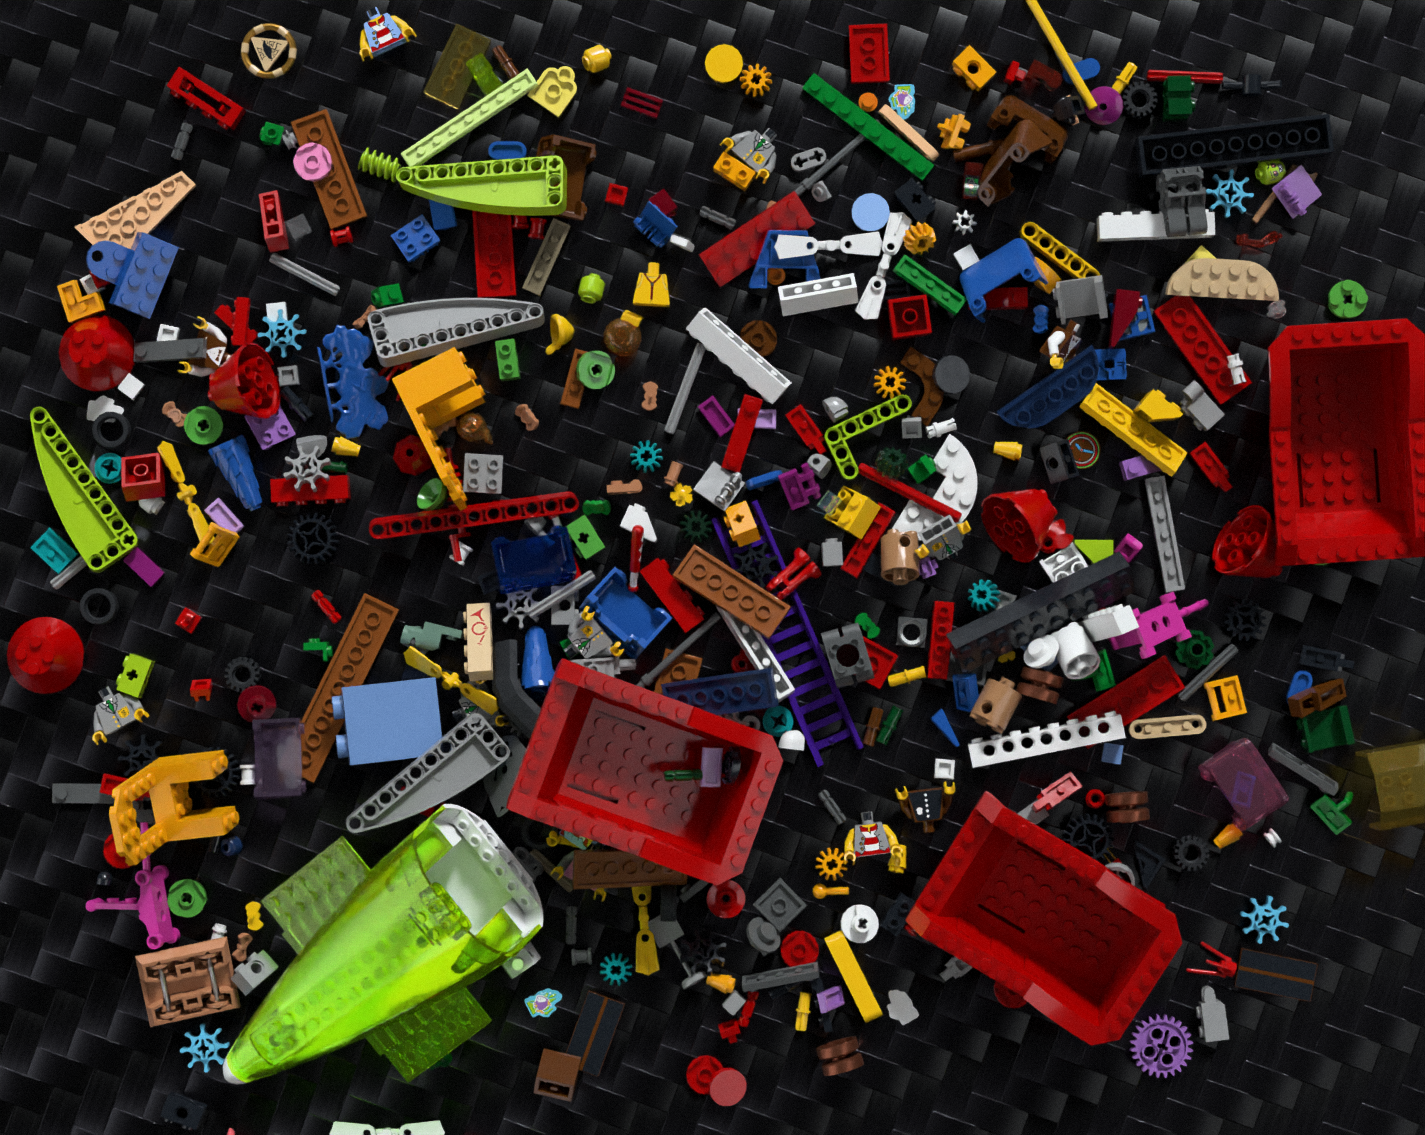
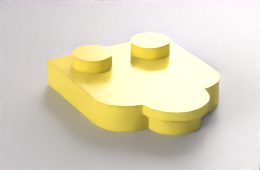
M568 66L560 67L558 70L556 68H547L537 80L539 86L531 90L527 96L559 118L577 93L574 71Z

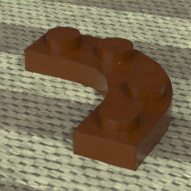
M910 347L900 364L915 373L924 385L922 400L911 417H921V423L927 427L942 403L944 392L934 384L932 375L935 364L926 356Z

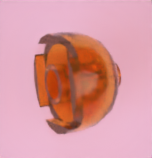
M617 318L606 326L604 343L611 353L619 356H628L639 348L642 340L639 326L636 327L629 321Z

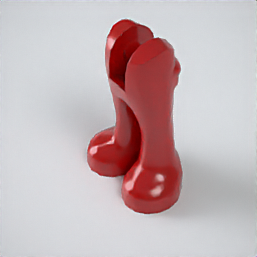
M797 548L793 552L794 560L778 573L776 577L772 578L765 587L770 592L778 585L782 591L778 592L775 597L780 600L789 596L807 579L811 577L816 579L822 575L818 566L811 561L796 577L790 581L788 580L793 573L811 560L808 554L801 548Z

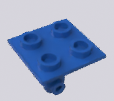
M650 201L647 202L640 216L633 221L634 227L641 233L644 231L643 235L651 231L647 238H651L650 241L661 248L668 243L678 227L671 218L663 214L658 206Z
M423 214L391 235L408 262H414L415 259L420 257V254L424 255L423 252H429V248L432 249L441 242Z

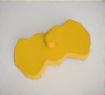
M254 901L248 903L245 909L248 916V928L257 931L264 924L260 920L261 914L259 910L261 904Z

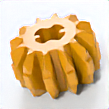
M756 64L753 70V67L749 65V72L747 70L742 71L744 76L740 77V81L745 83L741 85V89L747 88V95L753 91V97H756L757 92H759L760 96H763V90H770L767 85L772 84V80L768 79L771 77V73H765V66L759 70V64ZM753 77L760 78L759 84L752 83Z
M917 222L916 226L910 224V229L905 230L906 235L903 236L904 246L914 255L916 253L922 255L923 251L928 252L929 247H934L933 242L936 241L934 230L925 222L923 224Z
M887 366L886 374L880 369L879 374L882 377L878 375L874 377L875 380L880 381L873 384L874 387L880 386L876 393L879 394L884 391L883 398H886L887 393H889L890 399H893V392L899 396L901 393L898 389L905 390V386L900 385V383H905L906 379H899L903 372H899L896 375V367L890 372V368ZM887 378L894 380V387H890V385L887 387L885 385Z
M827 848L828 855L821 851L820 854L824 858L817 857L816 861L822 864H818L815 867L816 869L823 868L819 872L820 876L826 872L825 879L828 880L830 874H832V878L835 881L836 873L843 877L840 870L847 871L848 869L842 866L844 860H840L845 854L842 852L837 856V848H835L833 854H831V849ZM832 859L836 860L834 862L835 864L837 863V866H833L832 869H829V865H826L827 861L831 862Z

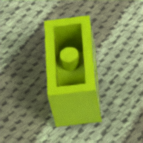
M136 654L126 656L123 662L124 671L122 674H119L116 680V685H118L116 690L142 698L155 661ZM136 671L135 674H138V677L132 679L133 676H130V674Z

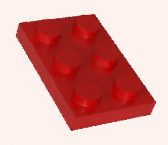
M887 24L849 25L851 84L889 82Z
M863 636L875 677L866 680V682L880 689L898 655ZM846 644L837 650L836 657L842 666L851 667L858 662L859 652L853 645Z

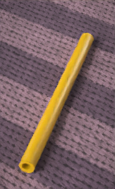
M1025 0L1089 111L1093 110L1098 105L1037 0Z

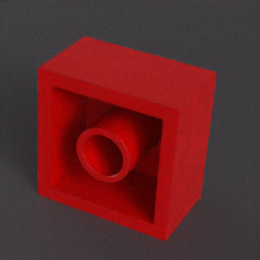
M927 294L887 301L892 340L931 335L932 329Z
M160 453L121 457L122 490L127 502L165 497V467Z

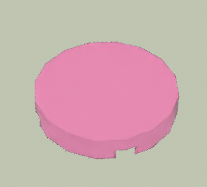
M308 143L301 146L293 160L296 172L306 181H320L327 177L332 168L330 153L325 147L317 143Z

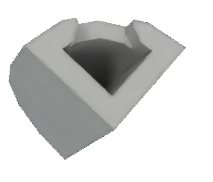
M313 435L297 438V447L302 446L304 454L309 455L313 453L314 447L318 446L320 453L317 457H319L326 449L327 437Z

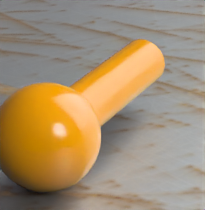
M816 884L813 887L812 893L817 899H823L826 895H849V887H826L824 884Z

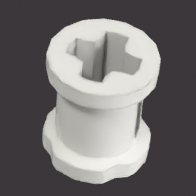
M459 541L462 561L457 563L464 566L466 557L473 549ZM450 555L449 558L454 560V556Z
M256 764L240 765L242 780L240 785L257 784L255 780Z

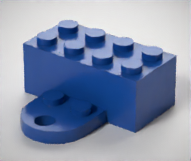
M137 232L131 249L106 240L95 243L87 252L86 263L93 275L116 285L109 301L110 304L150 319L179 247L144 232ZM96 250L102 254V259L98 262L92 259V253Z

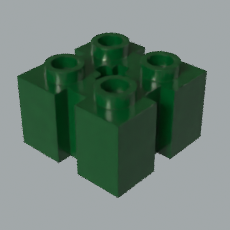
M1191 75L1167 76L1165 81H1163V122L1186 121L1192 115V112L1195 111V101L1191 98V93H1194V81H1191Z

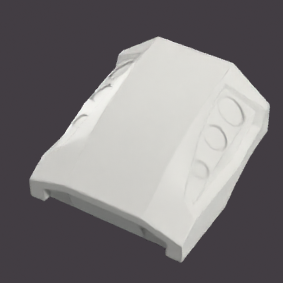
M1073 542L1067 548L1060 550L1046 560L1042 559L1039 561L1053 583L1088 567Z

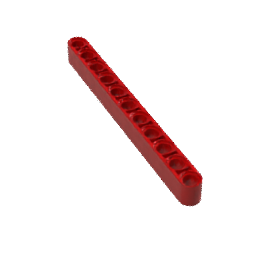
M567 491L467 505V508L461 511L458 507L394 515L372 519L369 523V532L375 539H384L574 512L577 510L579 502L574 493ZM573 498L574 503L567 506L564 504L566 499ZM554 501L555 505L553 508H546V503ZM531 503L536 504V508L533 511L526 509L527 505ZM510 506L517 507L515 513L510 514L507 512ZM491 509L498 510L495 516H489L488 512ZM476 511L479 513V516L476 519H471L469 514ZM458 514L460 518L458 521L452 522L450 516ZM433 517H439L441 519V521L438 524H432L430 522ZM415 519L422 522L418 527H413L411 523ZM395 522H400L402 527L395 530L392 528V525ZM375 525L383 527L381 532H374L372 529Z

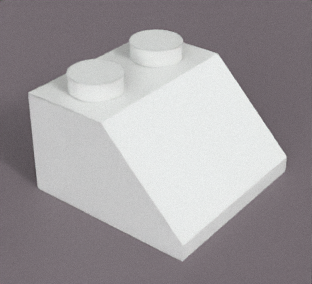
M636 503L634 506L629 505L620 527L632 532V528L635 525H641L644 528L643 538L656 543L657 537L648 513L645 512V507Z

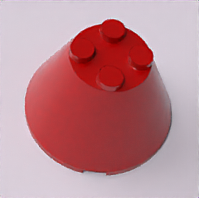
M91 315L74 322L64 333L59 347L60 364L66 376L77 386L90 391L110 390L118 386L128 373H131L135 364V342L131 333L121 322L105 315Z
M255 343L242 345L214 373L209 375L210 390L208 391V397L210 401H214L222 410L259 419H267L275 415L280 406L281 395L278 393L281 391L279 377L274 375L271 367L274 363L268 353Z
M1028 489L991 494L981 504L984 511L981 513L984 527L1001 551L1009 552L1013 555L1012 559L1019 562H1030L1037 557L1051 524L1057 515V509L1048 499V494L1045 490Z
M1259 505L1243 508L1237 512L1238 516L1232 522L1228 521L1216 539L1212 552V560L1216 565L1215 569L1224 575L1269 578L1273 575H1280L1283 568L1282 566H1275L1276 528L1269 512Z
M40 617L24 623L13 634L8 645L7 662L11 674L21 686L32 692L41 694L59 692L76 680L83 667L84 647L80 636L72 626L57 618Z

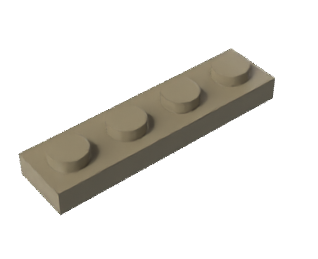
M553 218L522 287L524 290L541 296L571 229V225Z

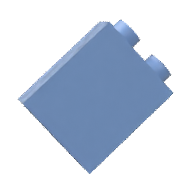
M436 677L342 687L341 696H332L334 720L344 719L346 734L336 735L338 758L348 757L349 765L418 758L442 738ZM442 743L441 746H440V750H441L442 752H444V751H443V743Z

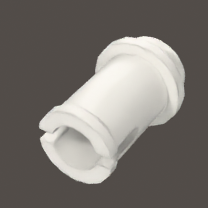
M215 924V927H212L213 934L211 940L224 937V934L227 933V926Z

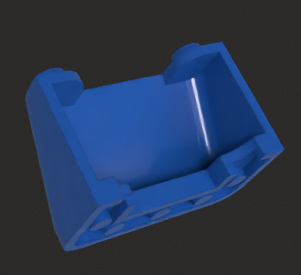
M614 567L586 597L579 607V612H583L585 606H588V612H595L593 618L611 638L614 644L620 642L621 645L618 648L620 650L624 649L623 652L627 656L636 659L669 623L672 617L666 609L655 608L653 610L634 592H630L625 585L627 583L626 574Z

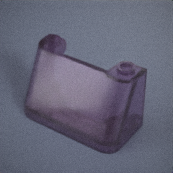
M300 718L253 720L255 784L257 785L254 787V798L256 800H270L302 796V792H306V781H302L301 735L305 734L304 723H301Z

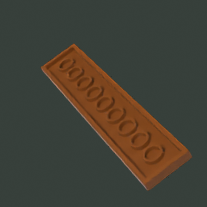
M364 593L279 765L280 767L315 783L336 741V735L339 734L344 724V719L334 720L332 696H341L342 687L364 684L396 619L399 609Z

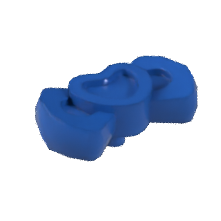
M1038 305L1033 309L1036 316L1034 318L1035 325L1032 329L1034 332L1042 334L1048 330L1049 309L1044 305Z

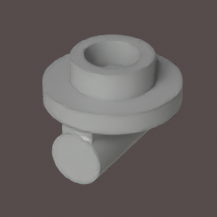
M822 180L813 185L811 191L815 200L823 202L832 197Z

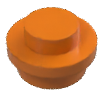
M864 93L860 96L858 104L863 111L871 112L877 107L878 100L874 94Z
M769 268L767 270V281L770 284L779 285L784 281L785 271L783 268Z

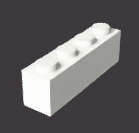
M854 273L778 287L783 316L858 303Z

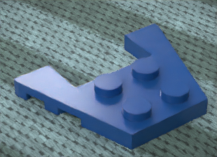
M768 230L749 282V288H767L768 268L806 269L805 282L821 279L814 254L779 259L774 248L778 235L809 237L808 231ZM808 242L807 249H811V242Z

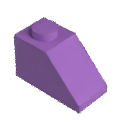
M1143 455L1119 462L1124 481L1161 471L1158 466L1147 460Z

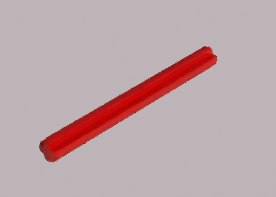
M864 463L858 466V473L943 517L950 515L955 523L959 522L962 516L961 512Z

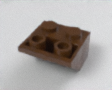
M544 1048L536 1076L534 1093L571 1102L576 1089L581 1057Z

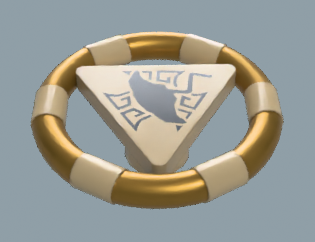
M273 23L260 24L253 27L243 39L241 57L246 68L255 76L265 79L282 76L289 71L296 59L297 48L295 40L291 33L280 25ZM266 30L278 32L287 41L254 36ZM250 41H252L265 71L260 70L251 63L248 56ZM289 44L287 62L281 68L268 72Z

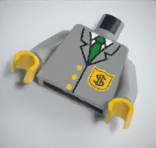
M770 128L763 135L756 130L753 132L746 131L730 138H725L720 143V146L725 144L728 147L725 150L726 153L731 149V153L744 165L756 172V179L763 177L764 184L775 168L777 155L774 152L775 147L771 142L777 135Z
M950 515L918 532L924 544L914 551L920 559L926 556H935L938 560H943L946 557L949 560L955 559L958 555L957 551L963 547L962 540L964 535L971 531L968 521L966 520L956 525Z
M585 606L583 612L572 618L568 628V638L572 644L564 649L570 658H573L579 652L585 659L611 655L620 656L623 653L624 649H618L621 645L620 642H616L612 646L611 638L593 618L595 612H588V606Z
M487 680L467 682L473 685V687L492 695L486 684ZM462 693L459 700L462 708L452 712L456 722L462 721L471 713H478L484 717L492 728L509 724V722L505 723L503 721V717L507 715L501 714L499 709L493 715H490L463 696ZM472 718V724H474L476 727L479 726L478 721L480 720V718Z
M108 686L99 691L103 702L96 705L93 723L94 735L92 739L96 745H99L98 741L101 738L106 743L107 738L104 736V733L105 735H111L136 720L142 723L141 717L145 715L148 718L149 714L144 711L141 702L137 698L123 693L113 695Z

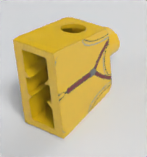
M650 262L648 263V272L639 273L633 305L670 307L667 275L659 274V263Z

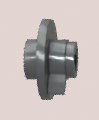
M753 918L748 923L746 932L749 942L762 953L763 957L774 952L779 947L781 941L780 934L766 918Z

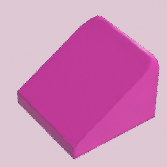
M1127 533L1114 552H1120L1125 560L1130 563L1141 550L1143 544Z

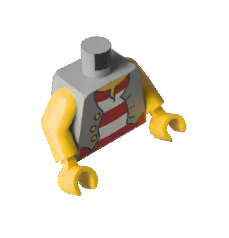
M872 811L861 813L862 824L854 825V828L849 831L844 842L845 855L843 863L845 865L847 859H851L854 865L856 857L891 853L892 858L895 859L894 854L899 852L903 857L902 848L899 847L894 832L888 825L882 824V822H874Z

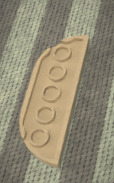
M1211 258L1190 260L1172 274L1165 295L1279 301L1277 284L1272 275L1263 266L1245 260Z

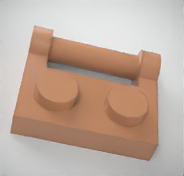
M636 479L631 481L630 484H623L622 481H611V485H607L608 495L640 493L643 487L641 482Z

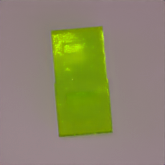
M482 53L466 62L467 68L485 96L503 85L492 71L493 67Z

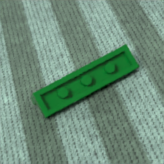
M907 255L902 257L893 272L925 295L927 294L929 298L954 316H956L967 300Z

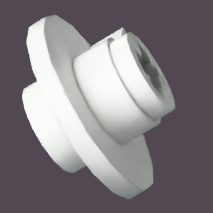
M1044 635L1033 640L1024 653V661L1027 666L1038 669L1051 665L1055 661L1059 649L1057 640L1051 635Z
M865 905L849 907L843 913L840 921L844 936L855 943H865L871 940L876 935L879 927L876 913Z

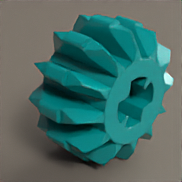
M649 440L646 441V447L640 441V449L636 446L633 447L637 454H630V457L637 458L631 463L632 465L639 463L636 467L638 471L644 466V473H647V467H650L651 472H654L652 465L660 467L656 460H663L662 456H656L662 450L657 449L654 451L657 444L654 443L652 447H649ZM645 452H650L649 455H652L648 462H645L644 458L641 459V455H645Z
M982 579L979 580V585L973 583L974 590H968L972 594L968 597L969 601H973L971 606L973 608L977 607L979 612L983 609L985 612H989L990 607L995 609V601L1000 602V599L996 598V596L1001 594L1000 591L996 590L998 586L992 584L990 580L984 582ZM984 592L987 593L985 594L987 596L985 599H983L984 597L982 596Z
M615 953L611 954L612 960L605 956L604 959L608 964H600L601 967L606 968L601 970L600 974H607L603 978L604 981L611 978L610 985H613L614 980H617V985L620 986V979L627 982L628 979L625 975H632L631 971L626 970L632 968V964L625 965L629 958L626 957L622 961V953L619 954L618 959ZM619 965L621 967L619 971L621 972L613 973V967L611 966L617 967Z

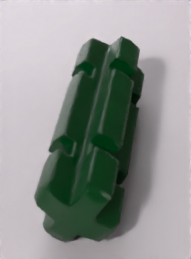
M700 769L664 772V780L666 782H673L674 780H702L703 777L702 770Z

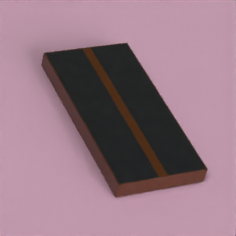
M1241 948L1233 986L1311 1002L1318 964Z
M590 990L588 991L566 1054L581 1057L579 1070L598 1077L625 1003Z

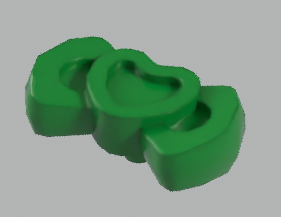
M586 500L582 506V510L587 516L592 513L608 515L612 508L608 500Z
M860 613L856 616L854 623L858 622L859 626H862V630L866 631L867 639H874L879 635L880 628L871 621L867 613Z

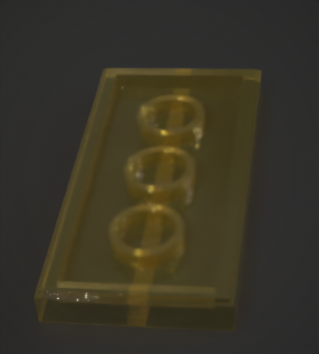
M456 24L426 85L424 93L459 109L489 48L491 40Z

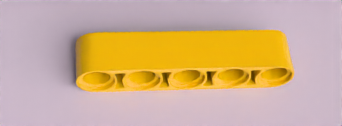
M1027 222L1020 229L1021 239L1025 240L1027 244L1074 279L1086 278L1088 273L1094 276L1100 275L1094 267L1037 224ZM1027 227L1032 228L1034 235L1027 236L1024 229ZM1040 240H1048L1049 247L1043 248L1040 245ZM1055 251H1062L1064 259H1057ZM1071 262H1077L1080 269L1078 271L1072 270L1070 267Z
M842 930L824 938L865 1023L882 1016L883 1013Z

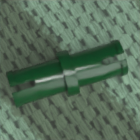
M892 706L886 721L882 723L883 727L876 741L887 746L893 731L897 729L896 725L903 710Z

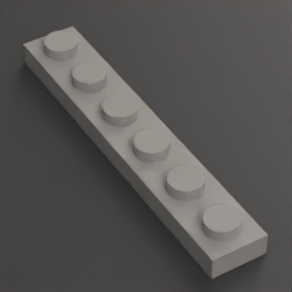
M1165 476L1144 479L1165 593L1183 590L1185 585Z

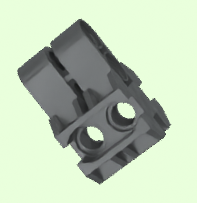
M1200 166L1163 169L1161 174L1157 175L1156 190L1160 192L1158 203L1159 209L1163 213L1167 237L1207 233L1205 187H1202L1201 180L1204 176ZM1187 186L1194 189V192L1188 191ZM1168 187L1173 188L1175 193L1168 191Z

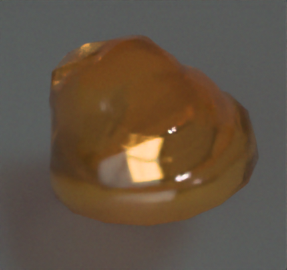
M469 412L460 416L456 423V431L462 439L470 442L484 439L487 444H493L490 430L480 414Z

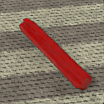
M1148 70L1147 80L1163 82L1167 76L1191 75V81H1194V83L1221 84L1223 73Z

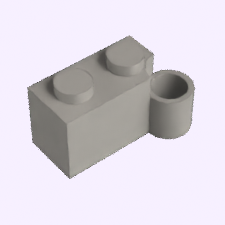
M1196 381L1191 382L1182 391L1186 397L1179 403L1182 406L1180 407L1181 411L1186 416L1190 415L1193 418V424L1200 431L1202 429L1204 432L1209 430L1225 415Z

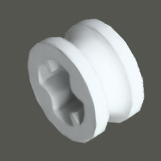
M1272 828L1269 829V833L1263 834L1274 848L1276 843L1282 842Z

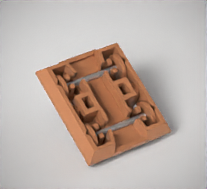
M227 936L135 956L150 1027L241 1007L237 985L230 979L234 975ZM210 997L206 1002L202 1003L203 998ZM183 1003L184 1007H180L176 1004Z

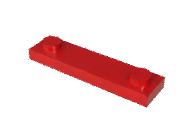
M747 394L744 395L721 466L722 468L740 473L763 399Z
M878 503L881 508L863 538L857 539L840 568L857 579L896 514L894 510L881 503Z

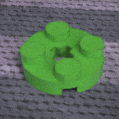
M1351 280L1335 284L1328 293L1330 311L1335 316L1343 319L1354 318L1360 315L1368 301L1365 289L1359 283ZM1344 295L1351 296V304H1344Z
M602 351L584 353L576 367L578 381L590 389H601L611 383L614 378L615 367L609 355ZM596 364L598 365L597 369H599L600 372L595 373L594 375L592 367H594Z
M200 406L187 414L184 421V429L187 436L193 442L200 445H208L217 441L221 436L223 421L213 408ZM203 420H206V423L209 425V428H205V431H201V427L198 426Z
M182 879L171 886L167 903L175 915L189 918L196 916L204 909L207 903V893L203 885L198 881ZM184 893L192 896L191 903L183 902Z

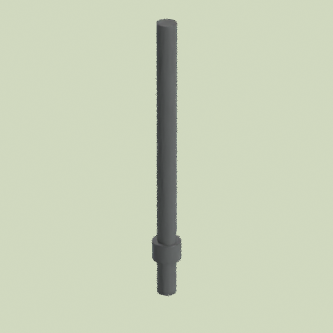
M859 134L812 176L806 177L801 182V185L794 190L797 195L800 196L806 190L809 191L816 181L866 138Z
M714 613L649 674L646 673L642 676V680L637 686L642 688L649 687L654 682L653 679L721 617Z

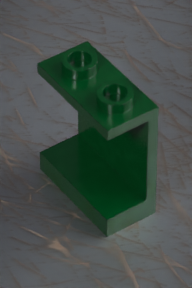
M1347 705L1331 707L1322 711H1313L1303 718L1298 717L1296 720L1297 728L1302 732L1303 737L1300 739L1301 746L1307 753L1355 743Z

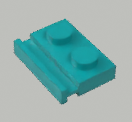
M50 527L30 547L58 574L79 554Z

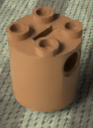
M890 529L886 535L881 537V576L883 579L891 581L896 585H905L919 577L920 560L914 551L919 547V538L916 531L899 532L897 529Z
M1004 677L999 682L994 679H987L970 712V717L975 719V722L982 726L989 725L992 727V730L1002 734L1022 698V695L1013 689L1016 684Z

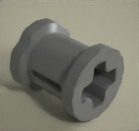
M588 947V949L584 950L572 949V965L578 963H589V965H592V948Z

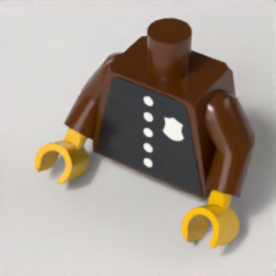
M945 781L943 783L944 790L942 787L907 791L906 787L903 786L904 791L899 793L896 788L895 792L899 800L900 809L908 819H913L914 822H922L923 833L935 832L934 820H941L942 816L947 814L952 804L955 782H953L951 787H947Z

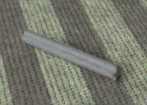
M697 343L665 426L667 433L674 434L706 350L701 343Z

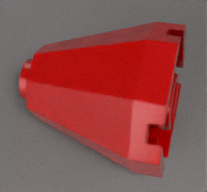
M409 435L397 442L393 459L401 472L418 476L431 468L432 460L421 437ZM410 451H413V455L409 457Z

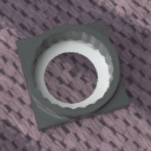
M899 617L896 645L925 648L928 619ZM908 624H915L920 629V636L914 641L907 640L903 635V629Z

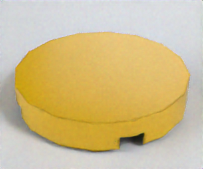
M726 44L717 45L707 54L705 67L711 79L719 83H728L737 79L741 74L743 60L739 51L733 46Z

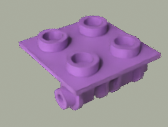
M1302 165L1298 166L1272 188L1292 219L1298 214L1300 216L1304 215L1307 212L1306 208L1322 195Z
M279 406L275 415L267 419L244 416L262 450H268L273 445L296 435L281 406Z

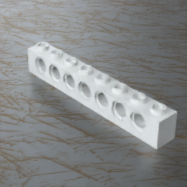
M1116 711L1104 713L1105 717L1097 718V715L1085 717L1086 720L1078 722V719L1067 720V724L1059 725V722L1048 724V728L1044 729L1036 726L1028 728L1029 732L1021 733V730L1009 732L1010 735L1002 737V734L991 735V739L983 740V737L972 739V743H968L972 766L975 768L1126 738L1121 714H1116ZM1102 722L1109 725L1108 731L1104 733L1098 730V725ZM1082 726H1087L1090 729L1087 736L1079 734V729ZM1068 730L1071 733L1070 738L1062 740L1060 738L1061 731ZM1049 734L1052 740L1050 743L1044 744L1040 740L1041 736ZM1026 737L1031 738L1033 744L1028 748L1021 744L1022 740ZM1004 742H1012L1014 745L1013 749L1005 751L1002 747ZM986 745L994 747L995 751L992 755L984 753L983 749Z

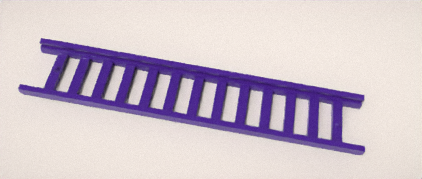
M756 500L751 502L756 518L753 519L756 526L760 524L764 535L760 536V540L752 542L751 548L768 542L771 553L765 556L768 558H772L775 555L778 556V560H775L779 568L776 571L778 574L786 566L760 505ZM718 517L711 519L732 569H739L741 566H738L734 553L740 554L749 550L747 545L731 549L727 538L731 537L729 530H732V528L723 531ZM755 559L752 561L750 567L756 568L759 565H761V563L756 562ZM769 574L762 577L763 583H769L774 576ZM758 579L755 580V581H752V582H754L755 584H757L758 586H760V582H759ZM795 589L790 594L794 606H791L785 617L798 612L802 623L771 636L770 639L763 635L761 637L780 666V661L810 648L814 649L817 656L816 659L784 673L789 679L820 665L825 676L795 688L794 693L788 697L816 765L819 767L824 764L818 752L821 748L849 736L852 737L857 750L864 747L841 693L837 689L835 679ZM801 631H806L809 641L776 654L773 643ZM826 683L829 684L832 694L799 707L796 696ZM836 701L839 712L809 725L806 724L803 714ZM842 718L844 719L848 729L814 742L810 732Z

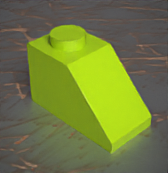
M1113 540L1072 541L1078 551L1091 564L1113 555Z

